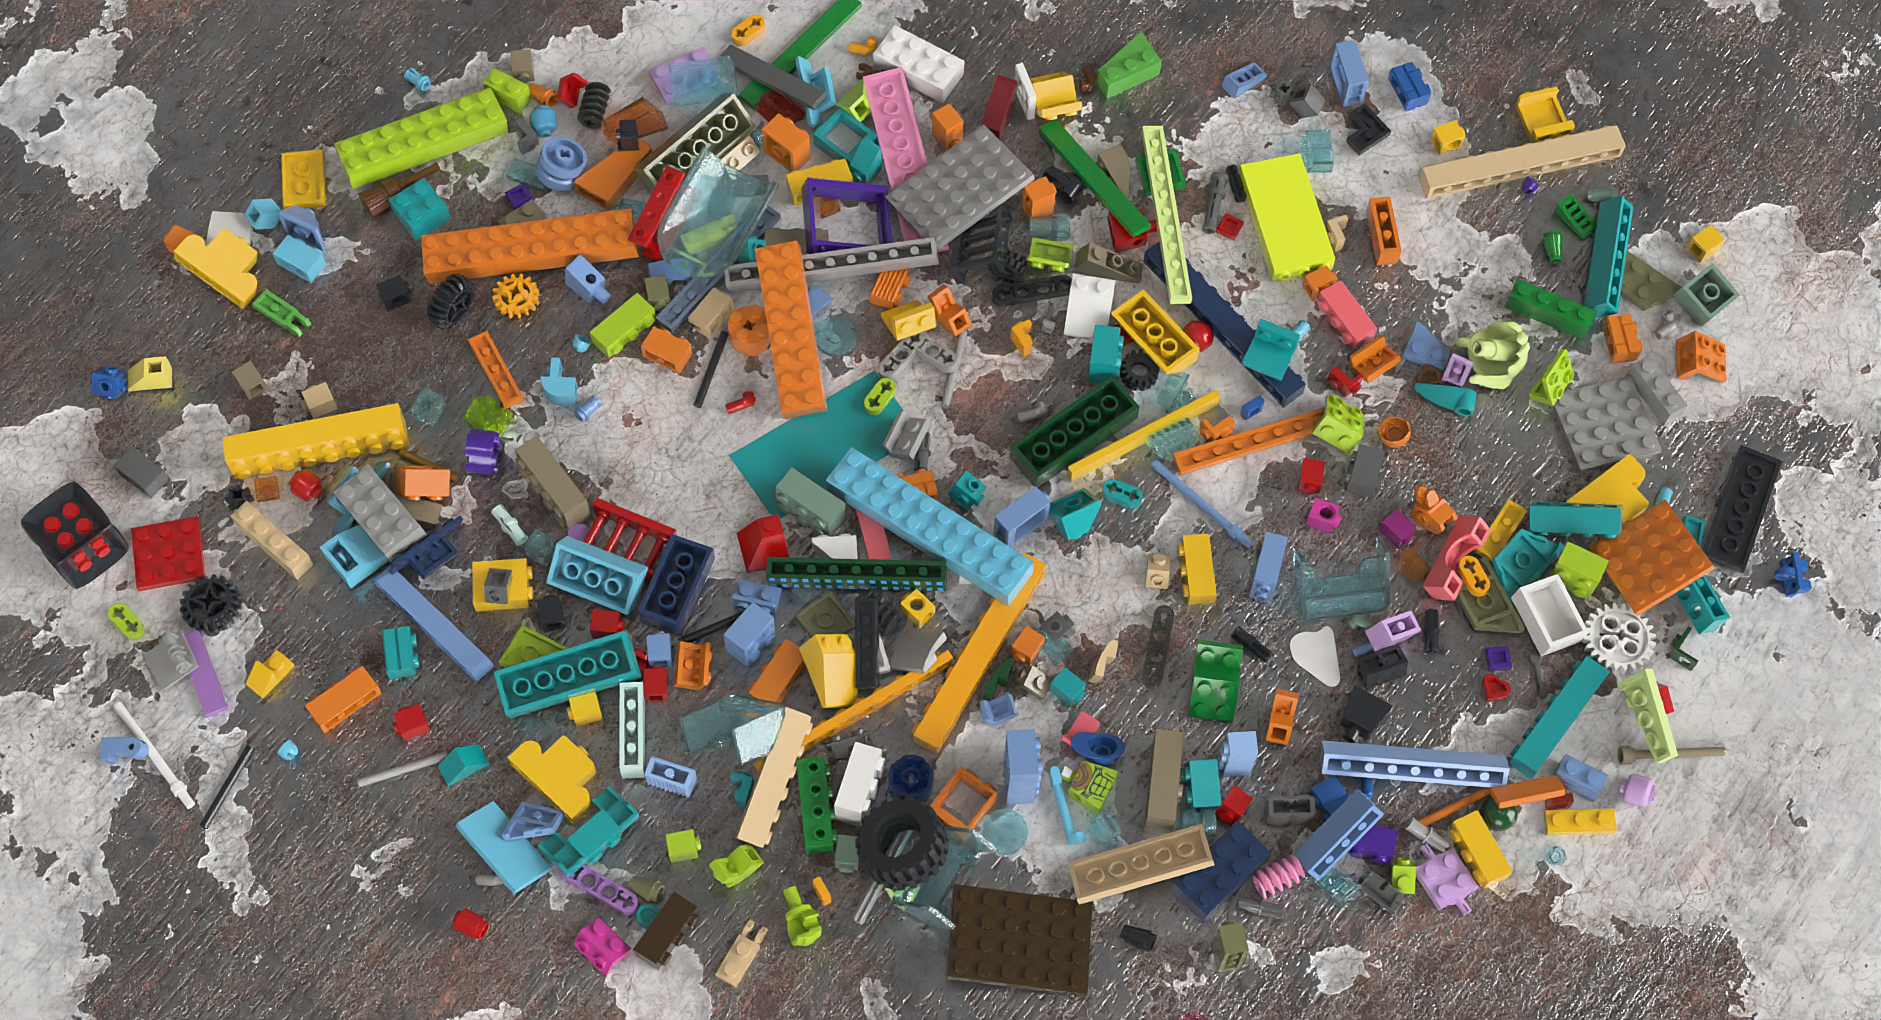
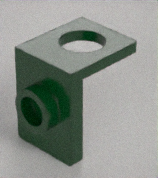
M1688 626L1682 635L1677 634L1670 645L1674 648L1668 657L1692 671L1699 660L1679 649L1692 629ZM1681 657L1686 658L1690 663L1683 661Z

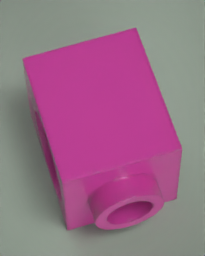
M1315 497L1306 525L1331 534L1333 526L1338 528L1342 515L1338 514L1340 506ZM1321 514H1326L1330 518L1325 519L1321 516Z

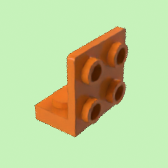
M1697 331L1676 339L1678 378L1684 380L1697 373H1701L1721 383L1727 381L1725 344Z

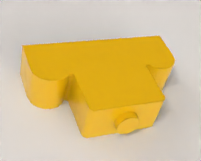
M222 229L208 246H205L202 237L189 235L174 250V260L240 308L244 309L257 293V280L254 275L248 272L257 262V251L250 247L244 238L235 236L227 229Z
M1628 454L1566 502L1623 504L1622 525L1642 514L1649 505V501L1637 490L1645 478V469L1631 454Z
M562 736L543 753L537 742L526 741L508 756L510 765L557 810L563 811L564 816L573 825L590 810L592 805L589 792L583 786L597 771L593 761L587 757L589 753L581 745L577 747L566 736Z

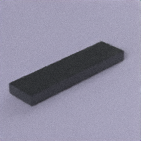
M877 597L855 599V671L857 689L880 687L879 599Z

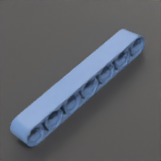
M391 565L388 566L373 580L375 585L474 681L478 682L494 667L493 663L398 571L392 575L389 572Z

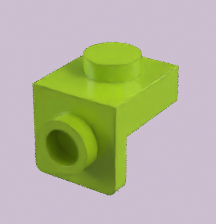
M1397 857L1396 860H1391L1389 864L1391 867L1390 884L1402 892V894H1415L1416 865L1414 862L1406 857Z

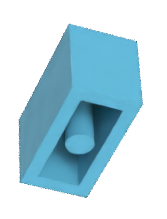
M287 235L272 253L278 265L310 283L326 265L323 253L316 247L311 248L298 237L293 238Z

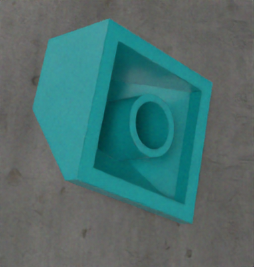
M1082 488L1051 502L1049 514L1062 536L1068 541L1077 540L1083 534L1089 532L1102 503L1091 492Z

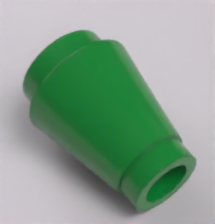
M1548 231L1543 234L1542 242L1550 263L1561 262L1563 236L1560 235V231Z

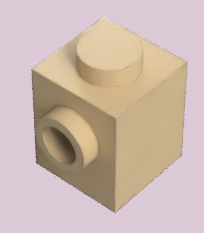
M326 382L310 386L305 391H302L305 400H302L301 403L305 412H310L313 419L338 409Z

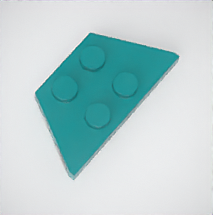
M1521 529L1491 560L1496 575L1512 605L1514 603L1511 597L1523 586L1532 584L1564 549V544L1553 543L1543 536H1536L1532 532Z

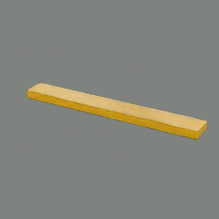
M1214 390L1069 465L1067 477L1072 482L1218 406L1220 394L1217 390Z

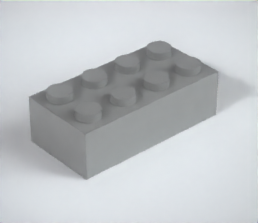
M369 464L333 491L390 562L398 554L403 555L411 545L427 536L421 526Z

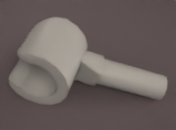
M1053 305L1049 306L1047 316L1044 318L1041 328L1049 334L1053 332L1056 322L1051 321L1054 311Z

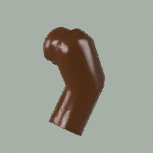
M1089 64L1085 65L1082 69L1086 80H1081V84H1079L1080 91H1085L1086 93L1093 89L1097 79L1092 66Z

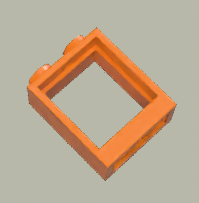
M960 766L930 806L935 810L945 829L965 842L997 801L998 793L992 784L988 782L983 783L972 770H965ZM961 781L987 799L967 826L941 808Z

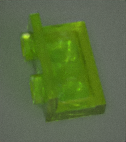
M487 395L485 397L476 396L463 418L479 430L497 431V433H500L501 440L508 427L516 425L517 420L512 417V412L496 405L497 401Z

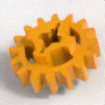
M512 274L511 279L504 276L503 283L497 282L498 288L493 289L494 296L492 297L496 309L501 310L503 316L508 313L509 318H512L514 314L521 318L522 313L527 316L529 315V309L535 311L534 304H539L538 296L540 294L536 283L532 282L530 277L524 279L523 274H520L518 278H515V275Z

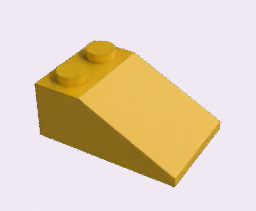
M815 634L799 649L822 707L853 706L854 702L858 700V693L856 688L855 651L848 634Z

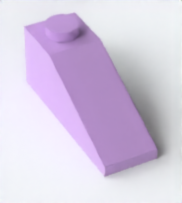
M1453 353L1440 385L1463 388L1473 367V362Z

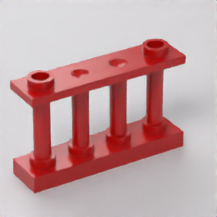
M667 165L628 237V241L645 248L642 254L645 258L655 262L666 259L701 192L698 188L682 182L685 176L684 172Z
M596 497L592 504L596 518L582 542L592 545L604 520H612L616 523V526L602 550L612 553L624 528L629 527L634 529L636 534L623 558L632 561L644 536L654 537L656 542L644 563V566L648 567L644 582L651 581L655 573L652 567L664 544L668 543L671 535H677L676 529Z

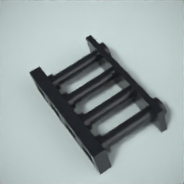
M1003 203L998 206V214L996 216L977 221L953 239L949 271L957 285L965 283L966 273L969 270L995 263L1000 273L1004 272L1005 262H1007L1006 253L1012 215L1009 210H1006ZM996 224L995 229L972 235L975 230ZM994 238V242L970 248L973 243ZM993 251L990 256L968 262L970 257Z

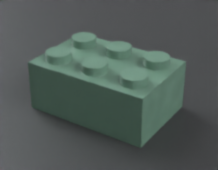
M791 467L777 484V507L783 513L793 515L801 525H807L812 528L817 536L828 535L832 537L844 523L845 503Z

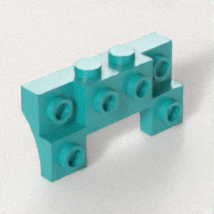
M607 786L606 790L597 798L591 800L599 812L568 837L567 841L556 831L555 834H552L542 844H538V848L567 878L584 864L587 866L590 862L595 863L603 855L602 852L608 847L612 848L617 845L621 840L622 832L639 818V813L610 786Z

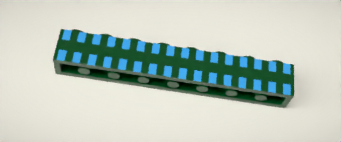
M767 557L766 580L769 586L788 588H875L876 590L918 589L919 591H946L947 564L946 561Z

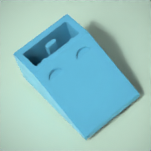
M360 525L337 534L320 546L325 559L350 588L356 586L390 561Z

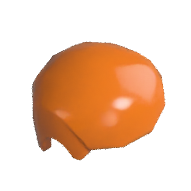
M1393 416L1384 419L1378 427L1379 439L1388 448L1404 446L1411 436L1408 421Z

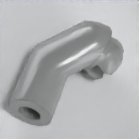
M1673 310L1663 312L1662 327L1654 332L1657 339L1661 340L1676 330L1677 318Z
M1037 402L1034 409L1017 414L1019 422L1024 423L1041 418L1047 414L1048 408L1046 403Z
M477 874L475 878L476 885L478 886L504 884L496 874Z

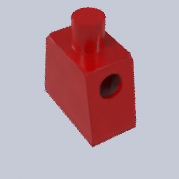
M1137 209L1144 216L1143 211L1141 209ZM1108 211L1107 221L1113 250L1116 253L1145 246L1148 233L1158 232L1156 219L1148 220L1151 224L1150 229L1132 237Z

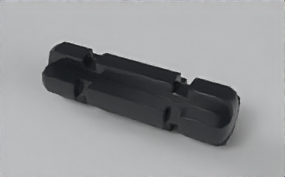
M1234 164L1226 167V174L1229 176V183L1233 194H1235L1234 199L1237 203L1245 202L1247 196L1243 190L1244 187L1240 174H1238V168Z

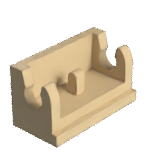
M712 288L688 317V320L695 325L693 329L712 339L727 321L730 314L736 310L731 296Z

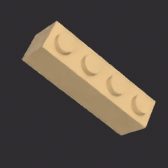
M248 501L231 515L236 527L296 580L313 566L309 555Z

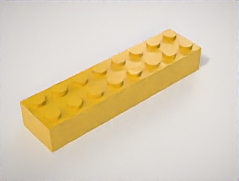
M398 403L222 437L225 461L234 478L242 480L255 475H269L276 471H290L296 467H311L317 463L336 462L342 458H357L363 454H377L383 450H398L404 446H409L406 422Z

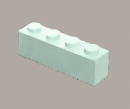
M643 682L620 683V773L622 779L645 778V698Z

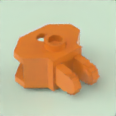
M1423 485L1416 487L1414 495H1416L1417 503L1414 504V509L1410 512L1412 518L1423 529L1438 535L1445 529L1443 523L1446 521V523L1451 524L1457 519V515L1447 504L1446 500L1436 494L1435 490H1427Z

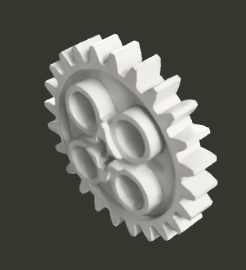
M1613 603L1611 609L1605 604L1602 610L1597 608L1594 614H1590L1589 620H1586L1584 623L1589 633L1582 639V643L1588 644L1584 651L1592 652L1589 657L1591 659L1596 657L1598 659L1596 662L1598 664L1603 663L1606 669L1612 667V673L1620 669L1621 673L1624 674L1627 668L1633 673L1636 667L1641 669L1644 665L1643 663L1647 664L1650 660L1649 657L1653 655L1654 651L1652 649L1656 646V643L1652 640H1654L1656 634L1649 633L1653 626H1646L1648 618L1641 619V614L1636 616L1631 608L1629 611L1626 610L1625 604L1618 608L1616 603ZM1604 623L1610 624L1613 629L1607 628ZM1627 628H1632L1635 633H1630ZM1602 643L1608 644L1611 649L1604 648ZM1624 648H1629L1633 654L1627 653Z

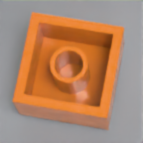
M778 113L762 129L764 152L788 171L800 170L811 159L810 137L808 133L803 129L797 128L789 118H784Z
M396 465L395 492L401 494L407 500H420V496L429 498V500H442V496H449V469L441 466Z

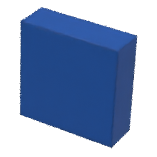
M1261 395L1242 405L1240 415L1243 420H1247L1262 412L1264 399Z

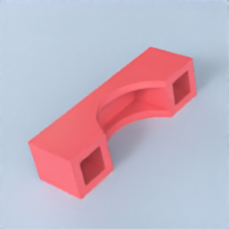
M1458 516L1423 584V588L1433 599L1455 601L1463 585V581L1457 576L1460 560L1471 551L1481 548L1491 530L1480 516Z

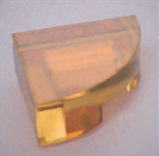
M822 198L819 206L821 219L840 212V206L836 199Z

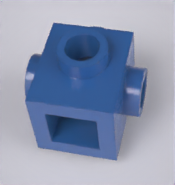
M115 366L99 367L92 373V394L104 395L107 399H115L125 392L128 387L126 370H119Z

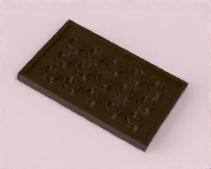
M955 884L953 886L946 979L1086 996L1088 992L1092 902L1078 904V901L1073 899Z

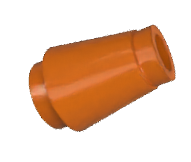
M535 83L529 85L530 95L541 106L547 105L553 108L558 100L556 99L557 94L555 90Z

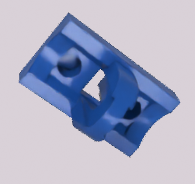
M1793 552L1791 556L1780 560L1781 568L1774 572V577L1776 580L1783 581L1786 597L1792 598L1797 594L1806 593L1812 589L1811 581L1803 579V573L1808 570L1807 560L1800 559V554L1797 552Z

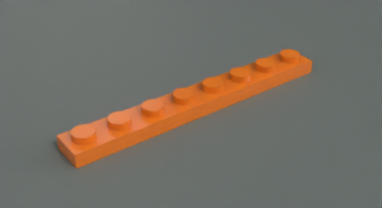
M1325 407L1173 453V460L1181 476L1314 435L1312 434V428L1324 415Z

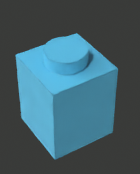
M256 199L251 201L244 216L256 230L275 228L279 222L280 217L278 214L281 209L272 199Z

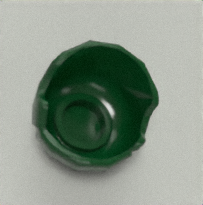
M1493 797L1485 800L1480 807L1482 819L1492 830L1505 831L1513 827L1518 819L1516 806L1499 809Z

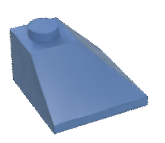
M295 205L279 212L278 215L287 235L293 238L298 237L307 245L316 247L321 251L325 250L315 213L311 209L306 207L303 209Z

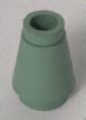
M1613 185L1588 188L1587 201L1600 203L1601 201L1618 197V188L1613 187Z

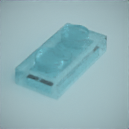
M517 158L513 160L506 173L507 179L545 192L547 186L536 175V165Z

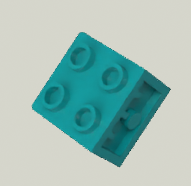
M1260 319L1255 336L1242 361V365L1281 381L1296 351L1301 335Z

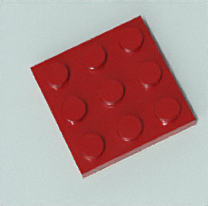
M198 516L131 528L136 588L138 591L194 582L195 578L203 580V576L206 574L200 519Z

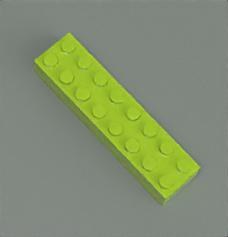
M491 87L342 140L334 143L337 157L352 189L506 134L508 133L506 117Z

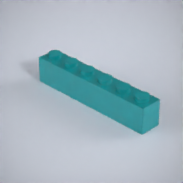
M1623 196L1600 202L1586 299L1584 301V306L1597 311L1595 319L1618 314L1633 206Z
M1586 656L1583 662L1579 660L1571 669V672L1574 673L1570 679L1565 677L1560 684L1561 692L1559 695L1554 693L1546 703L1550 706L1546 712L1540 711L1534 720L1537 725L1534 729L1531 727L1527 729L1522 736L1525 740L1521 746L1516 744L1509 754L1513 757L1509 765L1531 780L1610 672L1588 656Z

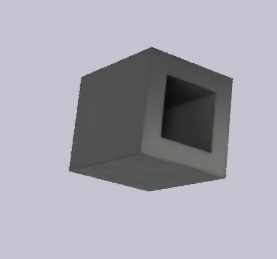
M1312 84L1296 87L1289 103L1302 118L1319 115L1325 99Z

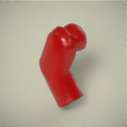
M746 391L742 395L743 398L725 404L728 414L753 406L756 402L754 393Z

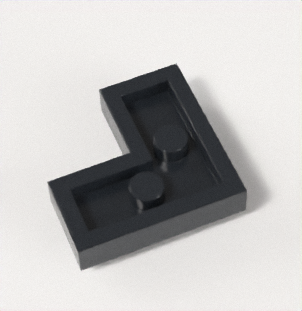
M1366 103L1349 113L1348 118L1359 130L1347 137L1346 143L1359 156L1390 136L1391 130Z

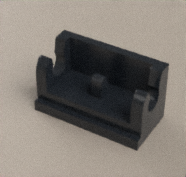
M1399 644L1357 658L1358 675L1362 674V683L1365 689L1404 676L1407 673L1408 660Z

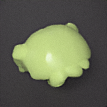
M1492 322L1488 328L1481 329L1469 334L1467 337L1456 340L1457 347L1467 348L1469 361L1473 362L1472 369L1475 375L1469 378L1471 384H1478L1492 389H1505L1511 384L1513 378L1523 370L1528 359L1530 347L1527 342V335L1521 330L1519 324L1516 322Z

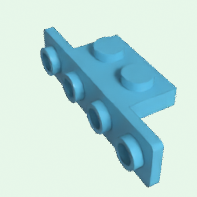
M798 56L795 60L799 79L821 89L826 94V97L815 110L804 106L808 125L816 129L819 125L822 126L824 124L822 113L837 104L830 69L823 67L813 74L811 62Z
M379 461L373 470L383 480L386 477L387 468L391 464L388 461ZM350 466L334 491L360 470L355 466ZM332 492L326 502L343 514L332 530V533L337 535L351 529L355 518Z

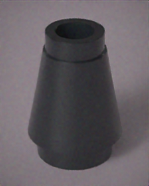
M1124 925L1120 938L1142 952H1151L1157 935L1153 934L1152 930Z

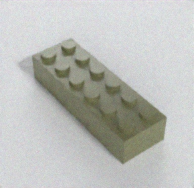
M722 93L636 165L633 170L650 194H652L666 165L684 172L685 176L682 182L689 184L751 132L756 125L734 93Z

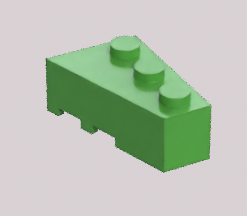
M1142 31L1098 70L1097 85L1106 99L1160 75L1162 61Z

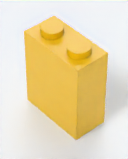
M526 558L472 562L473 605L476 612L530 608V600L534 599L533 587H529V579H533V568L528 565ZM489 568L512 570L507 604L485 602L484 584Z

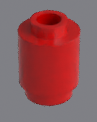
M464 908L462 911L458 910L452 920L455 930L472 939L477 938L479 940L485 936L490 925L486 918L467 908Z

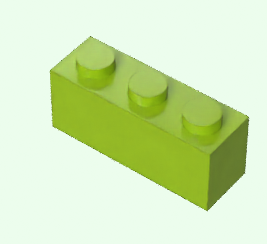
M636 293L590 331L592 343L608 358L618 354L624 345L629 341L635 340L643 329L649 328L655 322V308Z

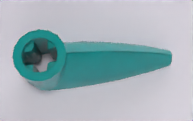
M1415 383V390L1429 401L1454 410L1456 414L1461 416L1473 415L1477 395L1474 390L1445 385Z

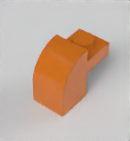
M945 284L927 296L934 306L936 321L948 333L956 337L972 325L965 308L955 303L949 287Z
M1276 689L1269 714L1265 741L1288 745L1299 693Z

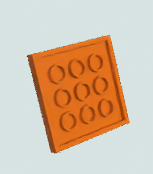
M1666 499L1622 525V532L1617 537H1603L1589 546L1592 553L1609 560L1605 571L1636 616L1715 569L1712 562Z

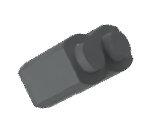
M1276 795L1268 798L1265 805L1266 823L1274 826L1284 825L1288 822L1294 825H1306L1312 822L1316 814L1314 797L1309 795H1297L1292 798Z

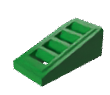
M1572 193L1557 204L1554 212L1582 240L1596 230L1597 224ZM1579 218H1581L1582 221H1580L1579 223H1577L1576 221H1577ZM1587 224L1588 227L1582 230L1581 227Z

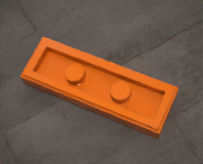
M1557 775L1491 788V796L1499 809L1565 795V788Z

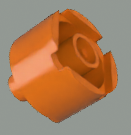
M755 305L739 308L730 314L728 331L730 343L734 350L740 351L747 356H754L764 352L770 343L765 311L760 306Z

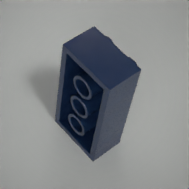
M674 534L671 535L637 611L640 622L682 636L715 560L712 547Z
M1236 821L1209 847L1214 866L1180 875L1172 884L1171 891L1203 923L1270 858L1271 852L1239 821Z

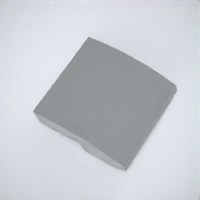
M910 628L902 637L893 653L889 664L890 669L925 673L937 661L934 652L947 639L945 633L942 631Z

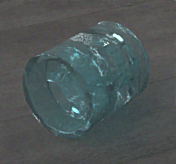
M1194 808L1181 809L1180 829L1202 824L1206 838H1215V809L1201 808L1199 812H1196Z

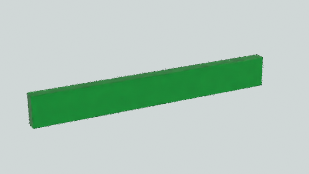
M837 0L771 65L792 74L797 66L795 58L800 56L807 60L862 7V3L858 0ZM754 80L739 94V99L755 110L775 90Z
M1056 119L1039 127V133L1132 237L1150 229L1151 224Z

